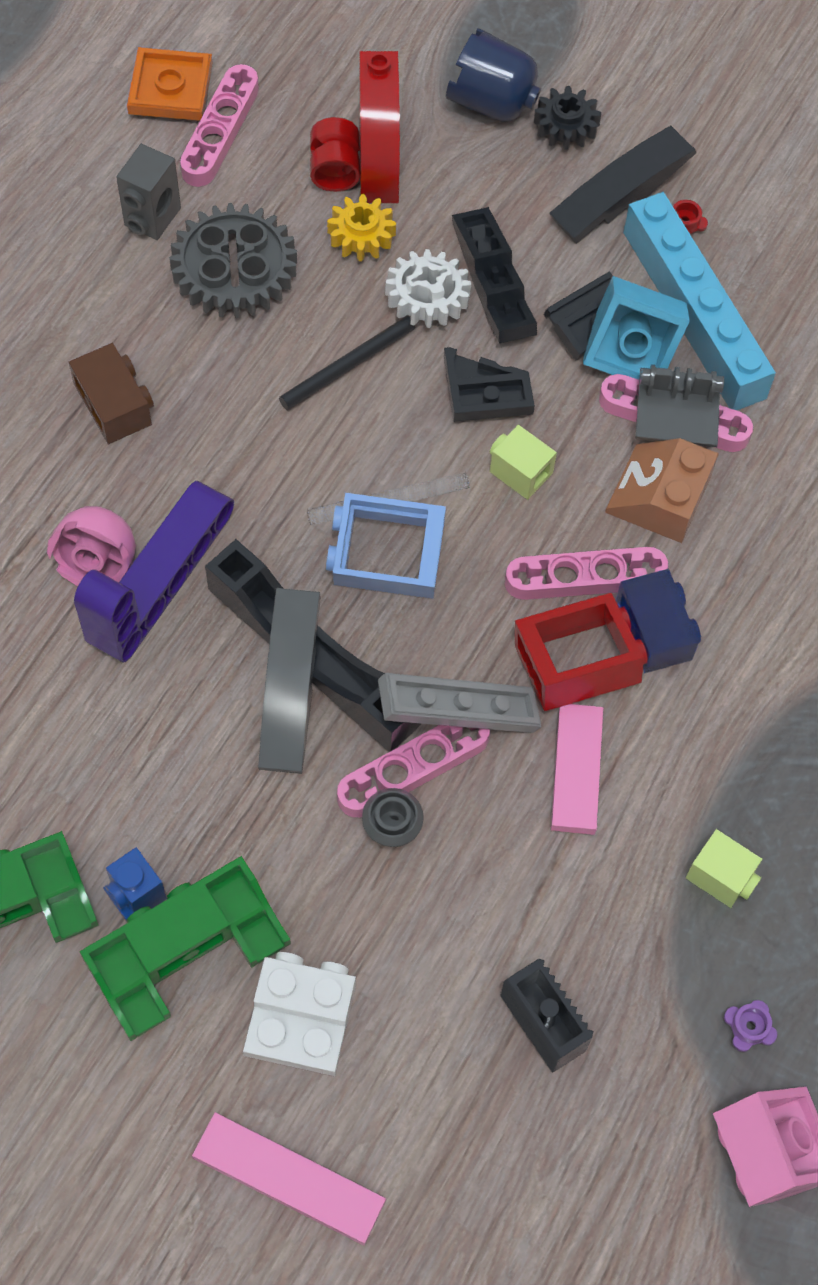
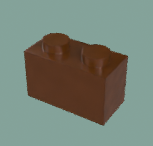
M113 342L69 361L73 384L108 445L152 425L149 410L154 407L152 397L144 384L138 387L134 380L136 372L127 354L120 356Z

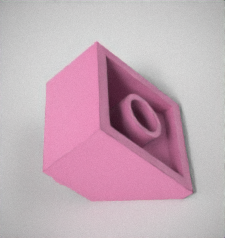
M807 1087L757 1092L713 1113L718 1126L719 1140L729 1154L736 1172L737 1186L745 1196L749 1207L775 1202L818 1187V1113Z

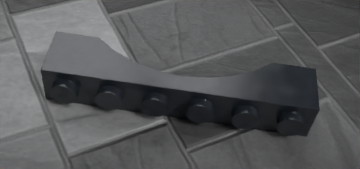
M235 539L205 565L208 589L270 644L276 588H284L268 567ZM317 625V647L312 683L387 751L390 752L396 749L421 723L384 720L378 679L385 673L358 659Z

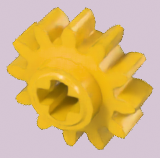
M361 194L358 203H353L349 197H345L344 209L339 206H333L332 218L327 220V233L331 235V246L339 247L342 245V257L344 258L349 256L352 251L357 252L358 261H363L366 252H370L371 256L376 259L379 258V247L391 249L392 237L396 236V222L392 221V208L381 210L380 198L375 199L372 204L367 203L365 194Z

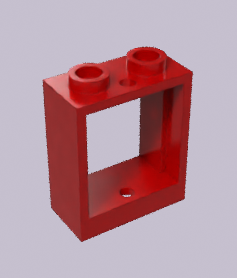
M612 593L515 620V648L544 712L642 683L643 665L648 662L647 652L641 639L635 640L631 632V622L625 607H618ZM603 625L607 626L621 655L557 673L544 645L545 642Z

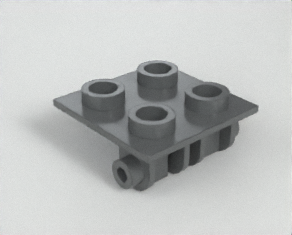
M651 364L650 368H640L635 439L664 441L681 438L699 446L717 447L720 392L722 393L724 376H717L716 371L711 373L696 372L695 374L692 373L690 368H687L686 372H680V367H675L674 371H672V369L656 368L653 364Z

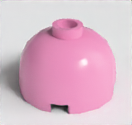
M85 506L68 513L54 529L48 540L47 554L49 559L53 554L54 559L58 562L59 565L56 570L59 574L76 586L93 569L120 582L133 564L136 544L130 526L122 517L102 507Z

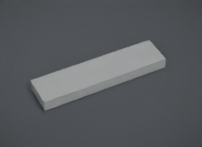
M385 673L378 679L383 715L386 721L534 733L541 728L534 687Z

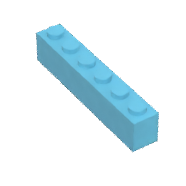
M661 192L630 203L623 233L659 293L687 303L690 322L684 334L708 373L716 371L717 376H724V387L720 394L728 407L739 410L767 399L776 372L665 193Z

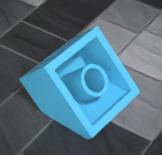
M612 276L595 316L583 364L611 375L621 374L635 379L640 377V368H650L651 364L655 365L656 368L667 369L690 322L687 303Z

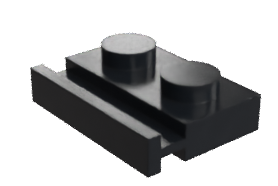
M610 271L551 305L543 314L555 326L553 328L575 361L585 355L597 310L613 276Z

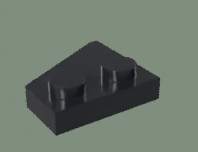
M451 347L444 348V363L454 422L534 414L535 405L528 371L512 366L503 367L497 364L496 361L480 357L479 362L458 356L457 349Z

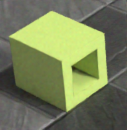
M517 425L508 435H500L490 449V454L492 455L490 473L528 500L553 474L557 452L523 427Z
M716 829L693 862L686 879L732 908L739 896L748 900L762 877L757 875L755 871L762 858Z

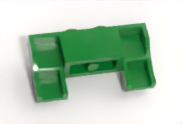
M62 831L12 851L7 849L0 850V928L43 911L55 943H58L99 926Z
M240 856L193 885L188 882L177 886L167 895V900L151 909L150 906L140 908L127 918V924L79 952L129 1040L132 1041L171 1017L168 1008L154 986L155 984L232 938L251 968L264 961L265 957L269 958L289 946L291 941L269 905L257 879L243 857Z

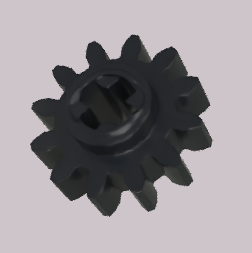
M566 86L564 93L559 94L556 89L551 88L549 99L547 97H539L538 108L535 109L533 123L538 125L537 135L540 137L550 135L549 145L553 146L557 141L563 142L565 150L570 148L573 141L578 146L584 147L586 137L595 139L597 127L600 126L601 112L596 110L597 99L586 101V90L584 89L579 91L578 94H574L571 87Z

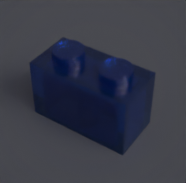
M669 568L621 581L616 602L619 608L625 607L631 622V632L635 640L641 639L645 646L648 662L643 665L644 673L692 661L697 646L701 642V633L694 618L689 619L684 607L686 605V598L683 587L679 582H674Z

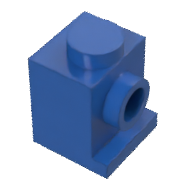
M137 847L106 867L110 883L103 887V889L125 920L140 908L150 906L152 909L167 900L162 881Z

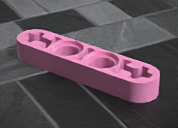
M242 64L235 65L229 68L222 78L180 159L182 177L187 184L196 187L205 186L215 178L258 95V76L252 67ZM240 84H241V86H240V88H239V90H238V91H239V95H237V94H236V86H235V85H240ZM225 106H231L237 110L231 116H222L217 111ZM208 134H218L223 138L216 144H208L203 141V138ZM201 155H203V156H204V166H199V167H198V165H199L200 162H201Z
M621 374L607 377L603 381L600 390V406L611 415L636 422L637 406H634L633 402L636 395H638L639 379ZM616 390L623 392L620 400L612 397ZM719 405L718 445L715 448L728 452L741 451L750 441L753 432L752 421L746 414ZM731 426L738 428L736 436L728 434Z
M654 547L525 556L516 558L509 563L506 569L505 587L511 596L522 600L651 590L663 583L668 570V560L662 551ZM649 562L650 567L655 569L654 574H647L646 569L641 568L642 563ZM626 563H629V564H630V565H629V571H632L630 577H626V572H627V564H626ZM600 564H611L617 569L619 575L614 579L605 580L597 575L595 569ZM560 567H569L576 572L577 579L571 583H562L555 578L554 571ZM543 569H546V570H547V574H546V583H547V584H543V583H542V582H543V576H541V572H542ZM526 572L527 578H530V584H522L521 579L518 578V573Z
M436 726L346 775L340 781L337 789L339 808L350 817H362L366 802L377 792V788L374 786L365 792V801L359 803L355 798L347 800L349 798V789L355 787L358 792L371 787V776L375 777L377 787L380 790L398 788L410 792L481 753L489 742L490 729L478 728L477 740L475 741L469 736L460 739L456 744L458 752H454L451 743L462 736L463 727ZM436 744L444 750L445 757L438 763H428L421 757L420 752L426 745ZM390 765H400L407 771L408 776L402 783L391 784L384 779L382 773Z

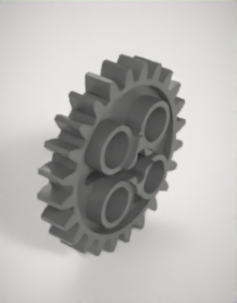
M228 203L226 212L222 213L216 205L212 206L213 215L209 217L202 211H199L198 223L187 219L185 221L186 231L177 230V242L171 243L172 256L169 257L173 282L174 284H179L181 296L189 294L190 305L194 306L202 301L204 313H208L213 307H218L219 317H223L227 309H232L235 318H239L241 309L245 308L254 316L256 313L255 305L260 304L263 308L269 310L270 297L281 301L283 299L282 289L290 290L292 288L291 278L297 275V250L294 246V237L288 236L286 224L277 227L276 215L270 216L265 220L263 208H259L254 214L249 213L248 204H244L239 212L235 211L232 203ZM232 233L236 235L239 274V285L237 287H233L231 282L229 235Z

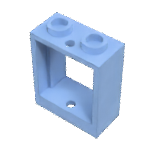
M345 493L343 506H335L332 530L339 531L337 546L329 545L326 570L333 571L334 585L434 599L446 506ZM355 517L426 527L418 579L347 569Z

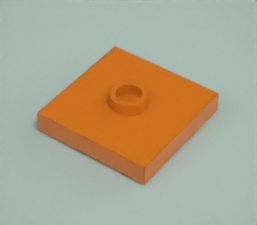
M138 47L127 102L128 114L200 121L205 111L213 64L212 54Z

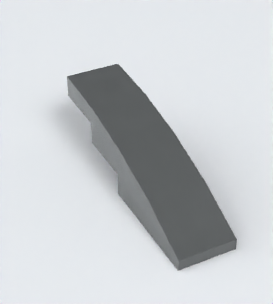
M276 588L263 702L259 770L303 773L313 693L312 679L317 647L316 632L321 600L320 592Z

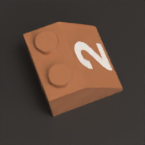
M681 438L636 444L605 513L682 543L711 479L719 453Z

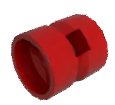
M339 117L324 118L316 122L310 132V151L312 154L310 158V177L312 182L318 188L333 192L345 191L354 187L360 178V158L358 151H360V135L358 127L352 121Z

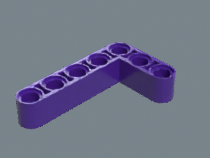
M194 481L181 496L120 582L95 569L90 570L79 583L74 596L75 608L86 643L122 663L128 661L226 525L234 508V500L200 481Z

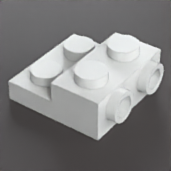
M278 952L275 959L265 957L254 998V1010L243 1050L244 1056L335 1076L355 992L356 977L348 975L349 969L346 966L334 962H323L321 968L318 969L303 965L304 959L292 953Z

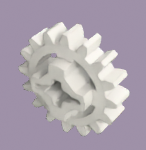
M425 249L424 256L418 257L414 251L409 252V261L399 257L396 259V268L390 267L388 269V279L385 285L389 308L397 307L398 318L405 317L406 315L411 316V325H415L419 320H425L426 327L431 328L433 320H438L441 325L445 326L447 325L448 316L458 319L460 318L461 309H467L471 291V281L467 280L468 270H458V259H453L450 262L445 261V252H441L437 257H432L430 250Z

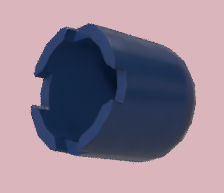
M477 28L476 34H471L457 60L456 66L461 67L462 70L457 83L449 81L446 99L501 122L512 121L520 116L525 107L532 110L539 97L541 88L535 86L538 78L537 64L527 53Z

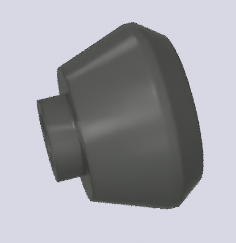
M387 788L380 790L368 799L363 808L362 823L366 833L373 841L383 846L399 847L406 845L417 837L423 826L424 815L419 801L411 793L402 789Z

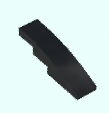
M670 125L610 163L575 190L549 214L559 227L577 244L603 220L609 224L634 200L639 201L647 198L697 153L696 149Z
M489 207L452 215L454 229L474 287L499 344L536 336L537 322L525 301L524 285L512 264V250Z

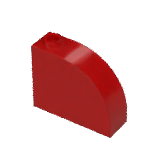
M359 51L360 193L365 194L367 203H373L378 198L381 199V203H399L400 105L398 51Z

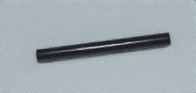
M405 316L279 396L281 405L286 410L291 409L413 331L415 325L410 324L411 318Z

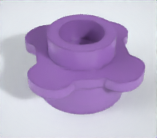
M755 1000L751 1004L742 1006L740 1009L732 1006L724 1014V1020L731 1026L734 1035L732 1044L738 1051L746 1052L753 1045L763 1043L769 1046L775 1042L777 1031L772 1027L769 1008L763 1001ZM748 1022H752L755 1025L753 1030L747 1028L746 1024Z

